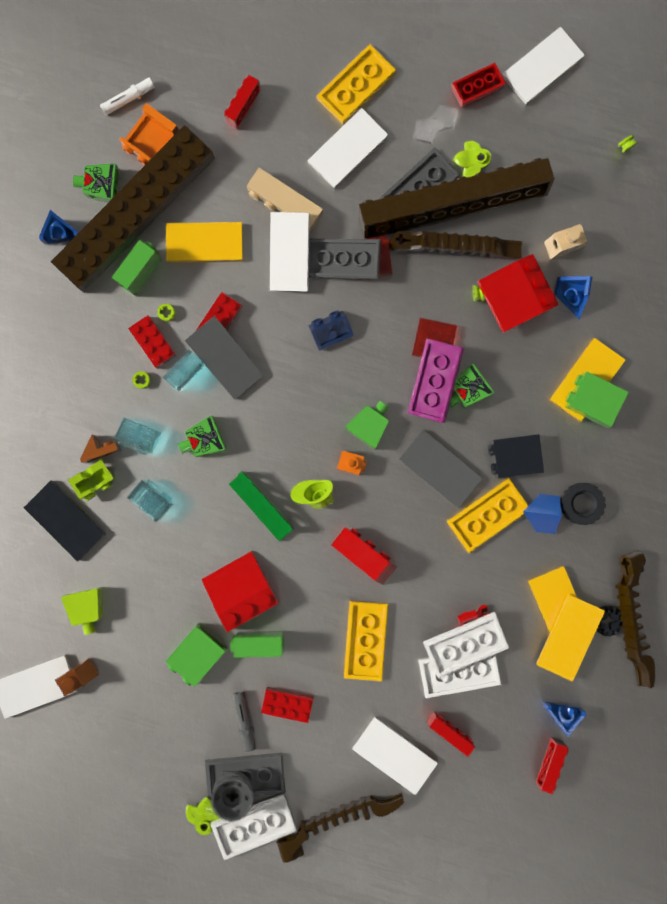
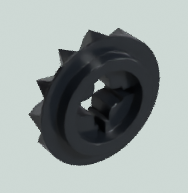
M613 606L600 607V609L605 611L601 621L607 620L608 614L611 619L616 621L611 623L609 627L608 624L600 621L596 631L608 637L617 635L622 629L621 627H623L622 620H620L621 612Z

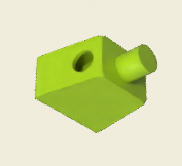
M102 587L61 596L71 625L82 624L84 635L95 633L94 621L103 618Z

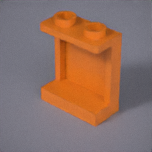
M147 103L142 108L144 114L126 138L121 137L119 139L123 145L121 148L129 155L132 153L136 155L137 160L144 166L179 131L176 124Z

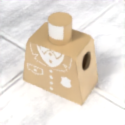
M581 224L554 233L544 243L551 260L585 248L587 239Z

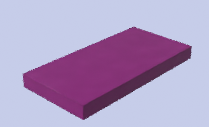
M426 339L408 410L409 414L445 423L464 352L463 347Z

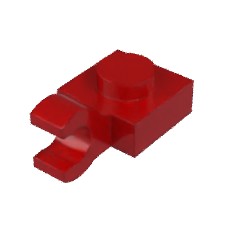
M487 605L480 606L477 612L476 610L466 611L457 616L458 625L462 626L488 615L483 614L488 611Z

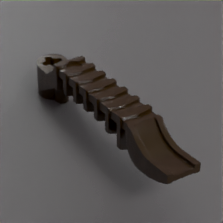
M425 230L419 232L398 231L388 241L389 249L396 253L422 251L423 249H429L432 252L438 249L439 252L449 250L450 253L460 251V254L469 252L470 255L478 253L479 257L489 253L491 258L496 259L522 258V241L504 240L487 235L484 237L468 234L458 235V233L447 234V232L437 233V231L426 232Z
M636 550L620 556L621 576L618 584L615 586L618 589L617 599L620 602L618 607L621 610L620 620L623 623L621 628L624 631L623 641L626 644L624 649L627 652V659L635 667L637 685L653 688L655 684V662L650 655H642L641 653L651 647L646 642H640L647 637L645 634L638 632V630L644 627L637 622V619L642 618V614L636 612L635 609L641 607V605L635 602L634 598L640 595L632 589V587L639 585L640 573L644 572L643 566L646 564V558L641 551Z
M402 792L386 799L376 798L373 795L365 798L360 797V800L350 801L349 804L340 805L337 809L332 808L327 813L322 812L319 816H311L309 820H301V826L295 834L285 836L277 841L282 862H291L303 856L302 843L309 839L308 832H313V835L319 834L318 826L322 825L324 831H327L329 829L328 822L332 821L333 826L336 827L339 825L338 818L342 817L343 823H347L349 821L348 814L352 813L353 820L357 821L359 820L358 810L362 809L365 821L369 820L371 817L368 806H371L372 812L378 817L394 812L404 803Z

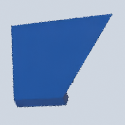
M50 210L39 239L45 245L69 242L79 232Z
M557 277L554 296L580 319L590 295L593 277Z
M539 494L523 511L536 532L556 534L562 516L559 496Z
M543 702L547 712L567 737L586 716V712L579 707Z

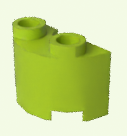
M99 460L85 471L68 479V482L79 499L89 501L96 496L95 493L101 489L105 491L112 487L113 484L111 482L114 478L103 461Z

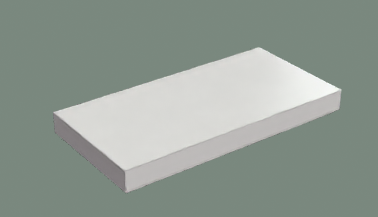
M559 27L505 71L502 77L526 105L583 59L585 55L566 32Z
M361 108L308 159V163L335 189L388 137V134Z
M271 212L270 290L308 291L310 213Z
M495 612L423 641L438 678L509 649Z
M496 654L439 678L429 657L418 659L425 698L501 685Z
M66 655L0 679V707L4 719L65 697L56 684L55 679L71 669ZM76 689L75 691H73V692L70 693V694H73V693L78 692L79 689Z
M376 717L373 718L352 748L415 795L438 764L436 760Z
M284 793L252 805L248 814L238 821L229 822L220 818L211 822L212 830L224 860L297 831Z

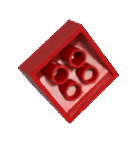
M534 254L519 259L477 281L502 333L541 316L559 305Z
M252 551L201 579L214 609L227 632L279 603L277 595Z

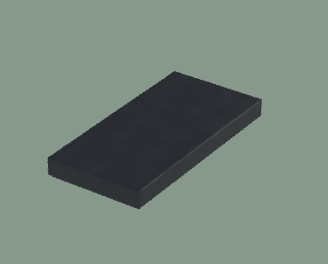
M52 480L23 507L77 562L106 535Z

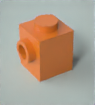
M342 450L337 469L360 475V472L364 473L367 462L363 461L364 456Z

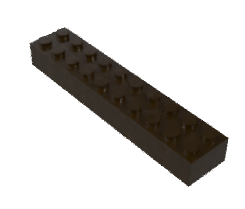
M184 125L55 256L51 263L84 293L215 159L213 151Z
M536 158L529 163H516L508 168L499 167L492 172H479L475 176H463L451 182L442 181L435 186H422L418 190H406L394 196L385 195L381 199L374 201L365 200L359 204V222L364 239H373L398 231L410 230L548 196L555 178L549 158Z

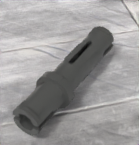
M244 691L233 693L240 726L238 731L239 735L242 736L245 752H250L256 749L253 737L254 727H251Z

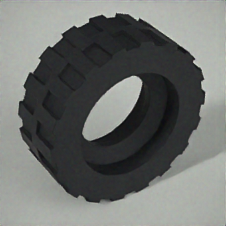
M590 483L570 485L563 492L564 494L560 499L561 511L565 518L579 525L595 523L604 514V509L606 508V500L603 497L602 491ZM585 494L590 497L592 507L587 513H579L575 510L573 503L578 495Z

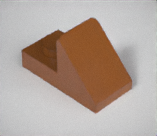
M91 435L80 461L81 463H88L122 451L120 443L108 441L100 447L97 436Z
M88 658L56 678L55 682L63 695L67 696L79 687L88 684L99 674Z

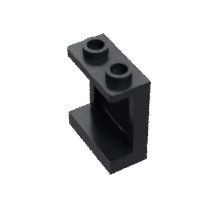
M539 434L490 441L491 444L488 445L489 456L493 458V463L490 467L491 473L495 475V478L544 473Z

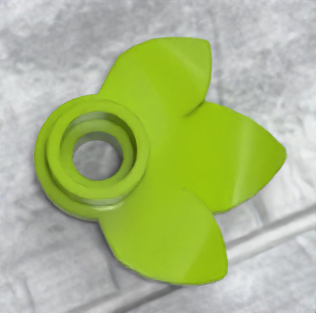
M475 141L465 142V150L457 153L453 158V161L458 166L464 168L463 176L466 177L475 176V174L481 172L482 168L487 167L491 162L490 152L487 149H481L479 143ZM484 155V160L479 161V156Z
M207 796L203 798L197 807L190 804L186 806L188 821L195 825V829L199 834L209 835L213 831L211 822L220 819L212 809L210 798ZM202 824H207L208 827H207V828H202L201 825H202Z

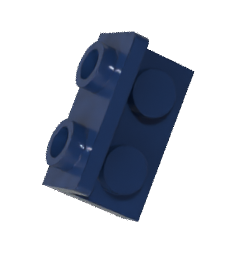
M334 311L328 317L315 319L311 322L312 324L308 325L319 351L354 336L347 316L343 311Z

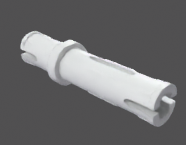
M149 77L136 85L132 84L131 88L100 104L107 116L131 101L141 99L142 95L155 89V86Z

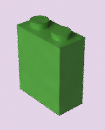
M139 240L111 278L132 295L136 296L162 261L158 256L159 252L156 250V247L148 241L143 243Z
M588 371L579 374L574 381L576 386L573 392L570 391L566 397L565 402L567 404L565 408L605 428L612 427L629 392Z
M198 623L165 662L172 672H178L182 676V680L187 685L195 687L227 648Z
M284 631L237 632L233 640H231V652H234V658L282 657L284 652Z

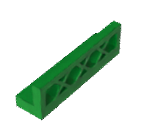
M243 471L229 483L231 488L278 541L294 529Z

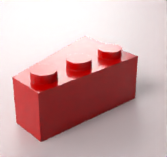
M345 527L331 546L374 581L384 585L397 568L389 561L391 558L383 551L381 553L375 550L376 546L368 539L363 541L360 538L361 534L354 528L349 530Z

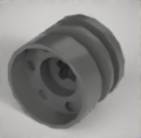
M226 772L214 784L211 796L212 809L219 818L225 821L233 822L244 818L251 810L253 803L252 783L241 772ZM231 790H235V797H231Z

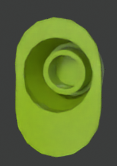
M329 480L302 481L293 487L290 496L295 503L309 504L314 509H322L328 504L334 503L332 494L333 484Z

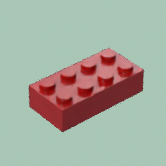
M494 62L453 82L451 89L460 107L463 108L503 89L505 81Z
M251 75L244 78L241 88H238L235 98H232L231 105L224 112L226 123L236 130L261 91L259 80Z
M221 292L196 330L213 316L228 330L241 310L242 305Z
M149 315L128 328L155 368L158 369L177 356Z
M267 687L261 714L309 723L314 697Z
M432 713L427 720L429 728L469 757L475 749L472 738L468 735L465 736L462 733L463 731L458 727L455 728L449 720L445 721L440 713Z
M552 737L536 781L539 789L549 794H553V791L557 788L556 783L560 779V771L564 767L565 756L569 753V749L563 741Z

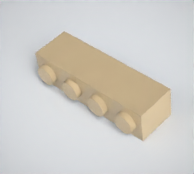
M261 168L257 169L246 186L249 192L248 195L256 201H263L265 203L264 206L271 211L310 213V233L323 215L321 207Z

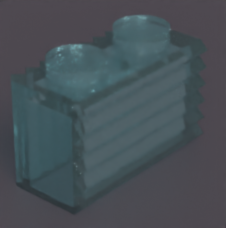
M188 350L163 378L175 390L181 391L186 386V383H189V380H192L194 375H197L199 369L205 367V364L193 352Z
M123 417L114 438L119 440L118 444L127 448L132 445L136 447V452L146 456L147 453L153 454L162 433Z
M141 480L127 498L151 519L159 522L173 506V503L170 502L172 498L165 492L160 493L157 491V485L151 480Z

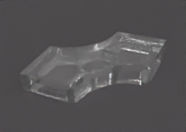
M439 105L437 112L432 117L418 119L413 140L431 144L433 138L439 132L454 129L458 109Z

